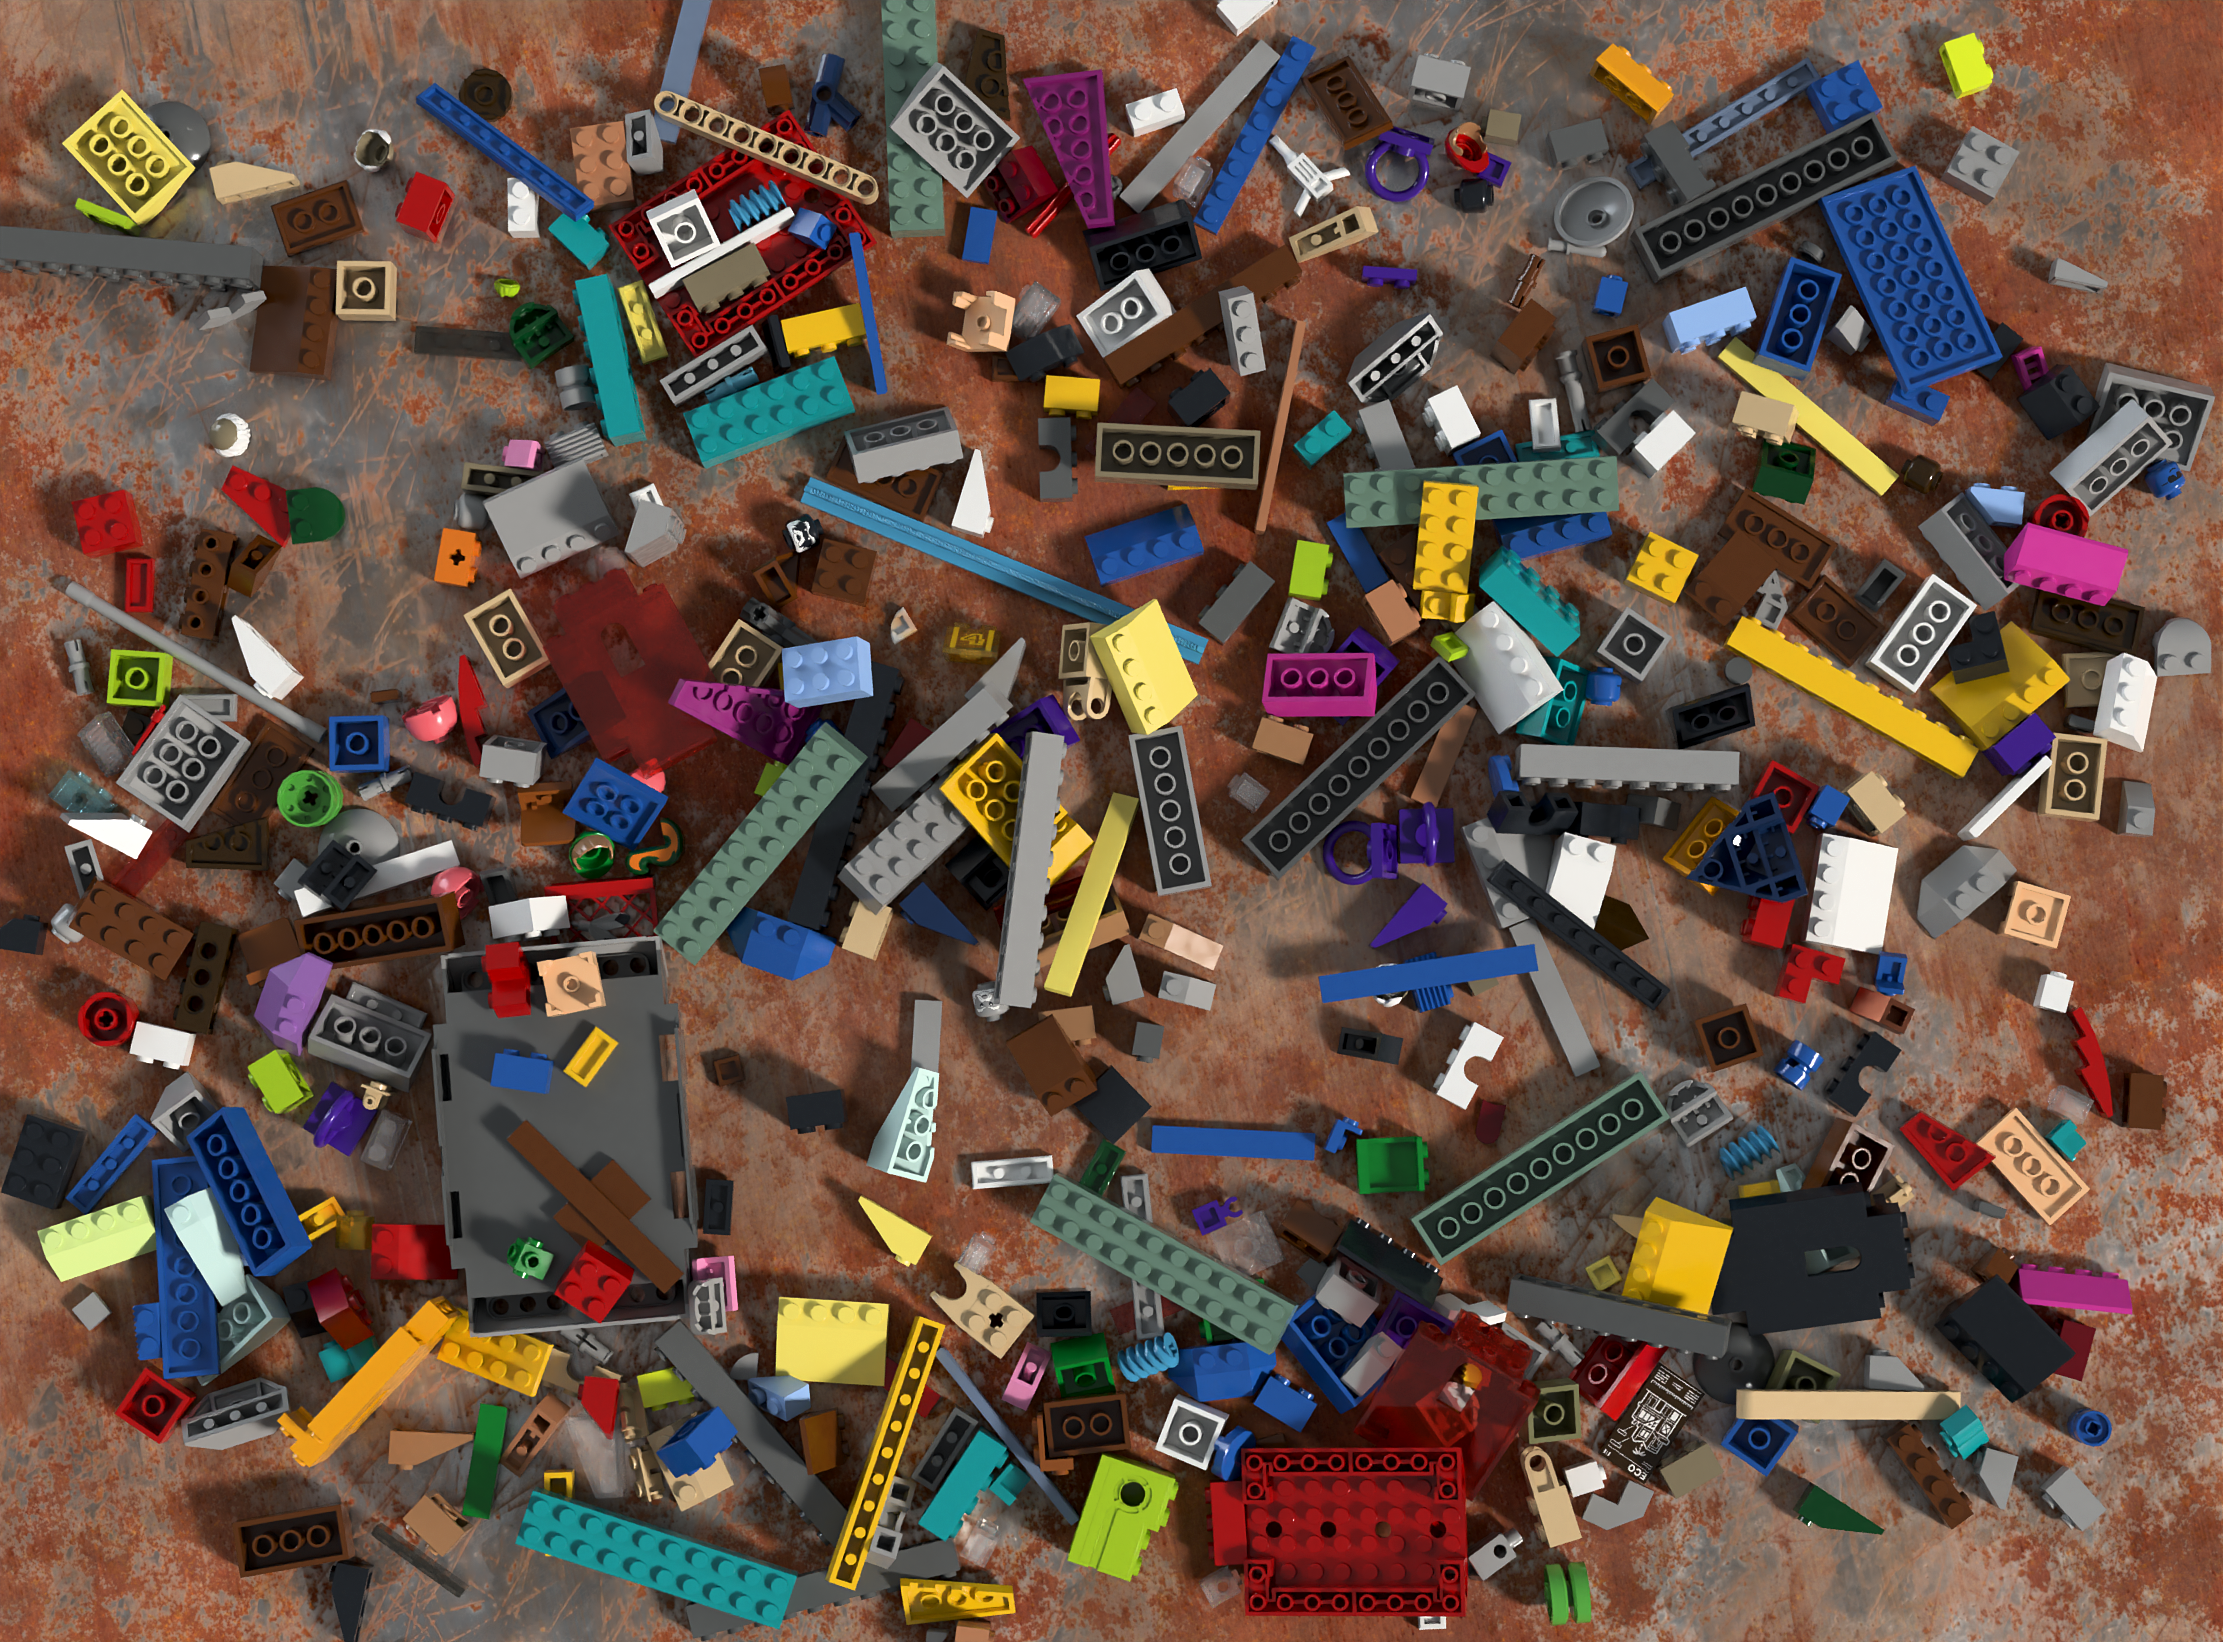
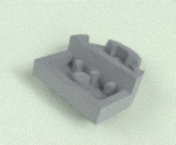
M1288 597L1269 648L1283 654L1327 653L1332 646L1335 634L1328 619L1329 615L1321 608H1315L1295 598Z
M2177 617L2167 620L2166 624L2158 632H2155L2152 646L2155 648L2154 673L2157 677L2211 673V640L2207 632L2199 624L2189 618Z
M1687 1080L1676 1085L1669 1093L1666 1111L1670 1116L1669 1121L1687 1148L1733 1120L1732 1114L1717 1095L1715 1088L1706 1082L1704 1084Z
M723 1277L692 1281L688 1286L690 1328L692 1333L695 1335H716L717 1333L727 1332Z

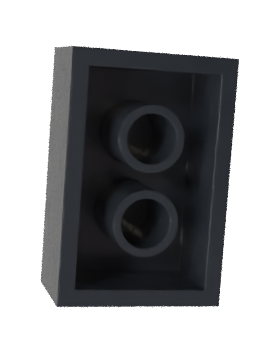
M27 1114L0 1193L49 1209H60L87 1130L38 1114Z

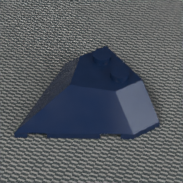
M1774 792L1747 801L1741 808L1738 816L1732 823H1729L1705 853L1702 861L1690 872L1686 879L1778 903H1785L1808 895L1804 875Z

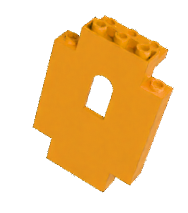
M444 1296L428 1300L406 1325L401 1326L316 1417L310 1414L303 1406L289 1414L285 1412L277 1421L282 1425L280 1430L288 1438H295L297 1440L289 1448L294 1452L292 1457L301 1466L307 1465L309 1468L326 1460L349 1435L358 1430L445 1337L444 1334L463 1314Z

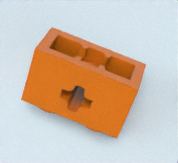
M443 528L434 576L436 583L470 589L471 583L476 582L477 567H474L475 559L480 557L482 551V541H479V536L476 533ZM461 553L465 560L460 561L458 565L454 561V557H459Z

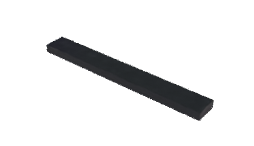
M1505 859L1499 863L1486 879L1653 1011L1670 992V989Z

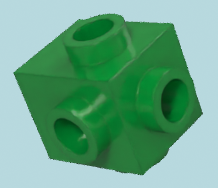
M518 1237L516 1243H513L507 1252V1263L514 1268L512 1272L522 1278L528 1279L529 1275L543 1280L554 1258V1254L542 1247L544 1243L535 1238L528 1237L527 1240Z

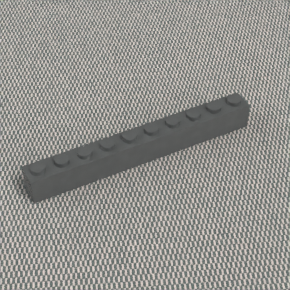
M681 1319L676 1320L654 1340V1343L657 1345L654 1348L655 1352L663 1361L669 1359L675 1367L672 1371L682 1382L686 1379L693 1386L690 1391L699 1402L705 1400L711 1409L719 1406L738 1431L732 1438L735 1443L741 1441L746 1446L747 1450L744 1452L754 1464L758 1461L765 1468L762 1473L770 1483L774 1484L777 1482L783 1488L781 1495L790 1505L795 1502L801 1509L798 1514L807 1525L813 1523L819 1529V1532L816 1534L826 1546L831 1543L836 1548L848 1509L817 1474L808 1475L806 1461Z
M949 1536L946 1542L941 1538L899 1548L896 1560L888 1569L864 1562L855 1591L826 1581L825 1577L829 1566L798 1574L783 1620L797 1617L796 1612L806 1609L808 1614L824 1609L823 1605L834 1603V1607L850 1603V1598L860 1596L861 1600L877 1596L876 1591L887 1589L888 1593L901 1590L900 1578L930 1580V1577L940 1575L941 1579L956 1576V1571L961 1569V1563L955 1539ZM689 1602L685 1606L693 1639L701 1637V1641L710 1640L717 1637V1632L727 1630L728 1634L737 1633L744 1630L743 1626L754 1623V1627L764 1626L763 1624L696 1602Z

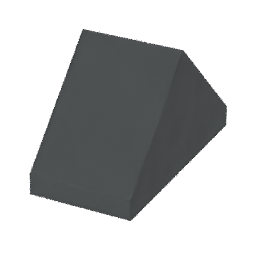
M1883 559L1876 564L1854 597L1877 612L1907 574L1886 559Z
M1637 794L1627 795L1626 806L1641 808L1639 824L1673 831L1677 830L1681 804L1661 797Z
M504 866L480 871V878L490 906L519 900L511 867Z

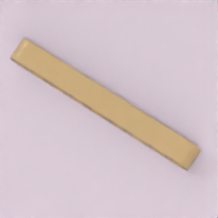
M662 91L655 97L654 105L658 115L669 123L859 203L872 204L878 198L877 182L868 174L673 92ZM664 102H674L673 109L670 111L661 110ZM692 111L698 112L699 117L693 122L686 120L688 113ZM715 122H722L724 124V128L719 132L710 130ZM741 132L748 133L749 138L747 141L742 143L735 141L737 134ZM764 143H772L774 145L773 150L769 153H762L760 147ZM789 153H796L799 156L798 160L792 164L785 162V157ZM818 163L824 166L819 174H812L809 171L813 164ZM839 174L848 176L847 182L841 185L836 184L834 179ZM862 185H871L873 191L868 195H862L859 193Z
M1737 1389L1736 1418L1946 1420L1961 1408V1391Z

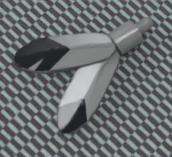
M618 912L592 921L581 919L579 922L572 921L571 925L578 927V930L589 932L595 940L618 939L607 930L624 926L629 922L630 915Z

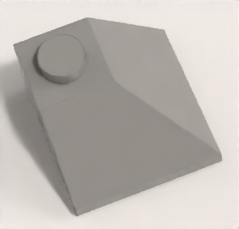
M187 1071L165 1088L150 1120L184 1153L190 1148L186 1136L220 1110V1108L204 1086Z

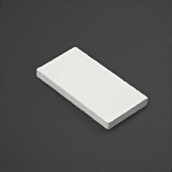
M2046 755L2033 759L2031 761L2032 765L2008 783L1957 835L1963 841L1977 838L2052 765V761Z

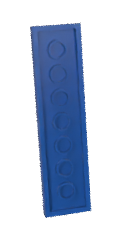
M195 1156L152 1160L164 1379L221 1374L217 1298L179 1239L164 1210L191 1194L209 1188L210 1185Z

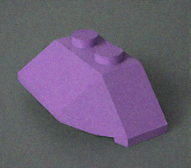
M308 952L269 970L254 1017L275 1047L286 1050L298 1057L301 1055L331 972L332 962Z

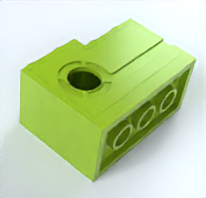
M1109 1451L1101 1452L1068 1551L1067 1561L1085 1567L1096 1568L1097 1571L1129 1582L1132 1575L1138 1576L1142 1564V1557L1139 1556L1141 1549H1147L1151 1536V1531L1147 1529L1158 1532L1160 1526L1165 1527L1170 1514V1508H1167L1169 1499L1174 1501L1179 1487L1178 1482L1175 1481V1474Z

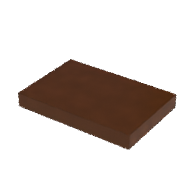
M347 180L271 205L288 257L365 232Z
M1825 574L1788 614L1792 620L1847 668H1850L1885 629L1878 620Z
M614 1159L591 1180L629 1219L636 1215L651 1200L649 1195ZM570 1201L553 1216L581 1248L588 1239L600 1247L609 1240Z

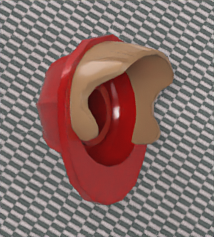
M1465 122L1448 132L1445 139L1446 157L1454 166L1473 173H1480L1489 165L1488 146L1482 140L1480 126L1473 122Z

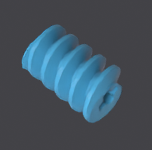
M772 180L768 181V190L762 185L758 186L759 195L752 189L749 190V200L741 194L739 196V205L733 199L730 200V209L728 211L740 233L743 232V223L750 228L753 226V218L759 223L762 221L761 214L770 217L772 216L771 209L779 212L781 211V204L787 207L780 191Z
M1761 1125L1756 1127L1757 1135L1749 1131L1747 1132L1748 1140L1740 1136L1738 1137V1145L1734 1142L1728 1143L1729 1151L1724 1147L1719 1149L1720 1162L1732 1181L1735 1180L1734 1171L1744 1175V1165L1753 1170L1752 1161L1754 1159L1758 1163L1763 1164V1154L1770 1159L1773 1158L1771 1149H1775L1780 1153L1779 1147L1772 1135Z
M1167 1332L1163 1338L1156 1336L1154 1342L1150 1339L1146 1340L1145 1346L1142 1343H1138L1135 1349L1131 1346L1128 1347L1126 1353L1124 1350H1120L1117 1355V1362L1123 1375L1129 1381L1136 1382L1140 1378H1147L1149 1375H1155L1159 1371H1165L1168 1368L1177 1366L1179 1350L1171 1333Z

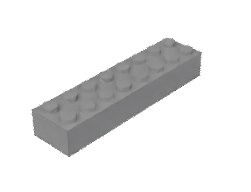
M1521 744L1515 749V780L1521 781V786H1537L1540 782H1548V787H1564L1568 783H1575V788H1592L1595 784H1602V789H1619L1622 785H1629L1630 790H1646L1649 786H1656L1657 791H1673L1677 787H1683L1684 792H1700L1704 788H1710L1711 793H1727V791H1731L1732 787L1739 785L1740 752Z

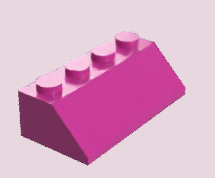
M2027 523L2004 554V580L2105 606L2117 591L2128 557V549Z
M1374 653L1268 654L1262 703L1268 715L1276 717L1375 716L1377 683Z
M2021 1263V1268H2017L2011 1278V1288L2027 1304L2132 1314L2133 1309L2128 1280L2119 1279V1273L2102 1272V1277L2092 1276V1270L2075 1269V1274L2065 1273V1268L2048 1266V1271L2037 1270L2038 1265Z

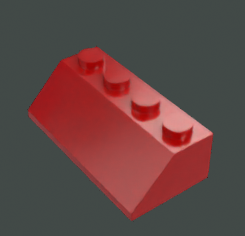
M1598 1335L1584 1354L1585 1357L1576 1365L1568 1378L1579 1384V1395L1616 1421L1669 1348L1668 1346L1656 1348L1649 1346L1646 1341L1637 1340L1636 1342L1622 1340L1619 1335Z

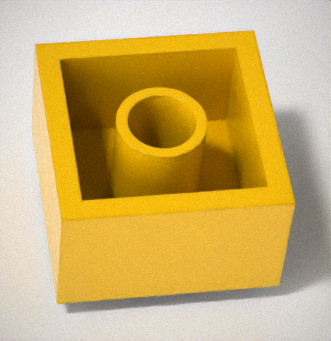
M1650 531L1645 536L1622 584L1671 607L1676 603L1699 555Z

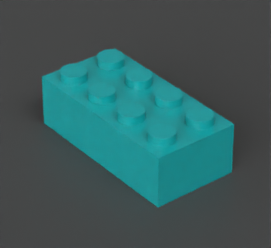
M1501 546L1479 567V586L1558 657L1580 636L1579 611L1571 603L1565 604L1559 598L1560 594L1553 586H1546L1542 583L1540 575L1533 568L1529 567L1527 569L1521 563V558L1512 549L1508 551Z
M980 1426L920 1517L918 1524L945 1542L949 1536L954 1539L963 1526L962 1516L964 1513L970 1515L978 1503L977 1493L979 1490L986 1491L994 1477L991 1472L995 1466L1000 1469L1009 1456V1452L1006 1451L1008 1447L1006 1443L983 1426Z

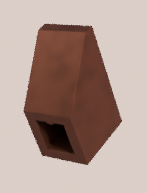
M1859 987L1848 1011L1895 1034H1904L1915 1009L1888 996Z

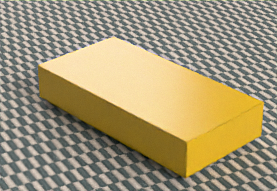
M595 1026L563 1072L584 1087H587L619 1042Z

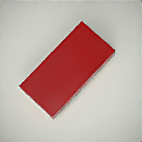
M126 558V613H154L155 559Z

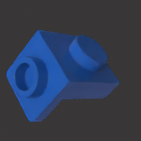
M1879 951L1873 980L1877 992L1886 996L1904 994L1903 979L1908 959L1906 954Z

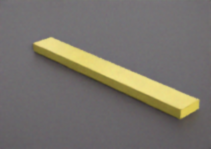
M1735 336L1717 359L1759 395L1795 405L1799 412L1796 426L1881 497L1899 475L1782 375L1752 364L1755 352Z
M1113 792L1044 985L1047 991L1069 997L1072 996L1140 804L1138 798Z

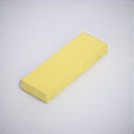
M640 280L617 288L643 365L669 357L644 281Z

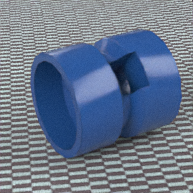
M1794 1040L1786 1051L1788 1057L1781 1058L1773 1072L1791 1086L1802 1091L1811 1079L1809 1073L1816 1072L1824 1059L1804 1043Z
M2086 1407L2078 1408L2068 1417V1432L2073 1439L2080 1443L2093 1447L2101 1446L2111 1436V1422L2102 1412Z

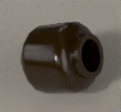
M1921 454L1915 456L1912 460L1907 459L1901 469V473L1904 474L1903 483L1922 494H1927L1930 491L1934 492L1944 474L1941 472V465L1938 462Z

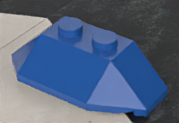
M745 906L726 928L741 963L791 981L827 966L837 939Z
M1243 1340L1178 1348V1365L1174 1368H1168V1377L1198 1402L1253 1396L1276 1366V1354L1274 1351V1353L1268 1355Z

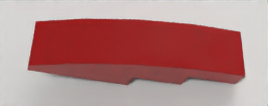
M464 654L459 656L458 691L460 715L465 740L475 767L480 768L482 746L479 739L489 735L479 710L489 706L470 658Z
M2074 1007L2067 1011L2066 1014L2079 1036L2071 1040L2070 1043L2083 1063V1066L2074 1071L2101 1118H2109L2113 1116L2105 1061L2096 1035L2082 1007Z

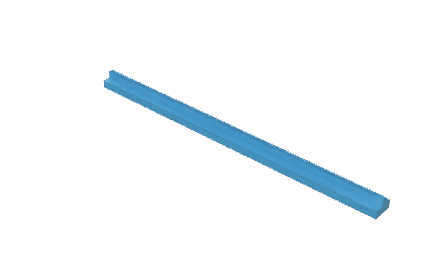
M810 477L807 486L804 488V494L800 501L804 505L1093 623L1110 625L1135 610ZM1167 623L1182 659L1199 665L1209 639Z

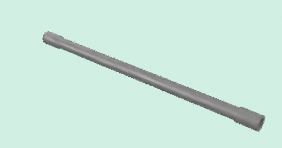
M75 581L68 585L65 591V595L86 607H90L295 727L299 732L312 740L321 743L327 735L328 729L309 718L299 715L274 699H270L267 695L264 696L257 689L99 598L94 592Z

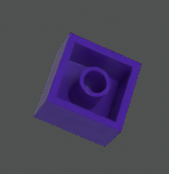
M2032 713L1989 749L1982 751V753L2002 776L2008 774L2014 776L2017 773H2022L2032 765L2029 761L2031 758L2034 759L2037 756H2042L2053 747L2050 742L2056 736L2036 713Z

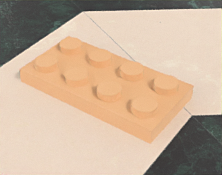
M2017 1108L2009 1111L1975 1142L1996 1155L1991 1164L2049 1226L2090 1190Z

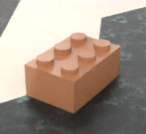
M618 121L570 128L578 190L594 201V208L586 214L638 207L633 169L627 162L626 127L624 122Z

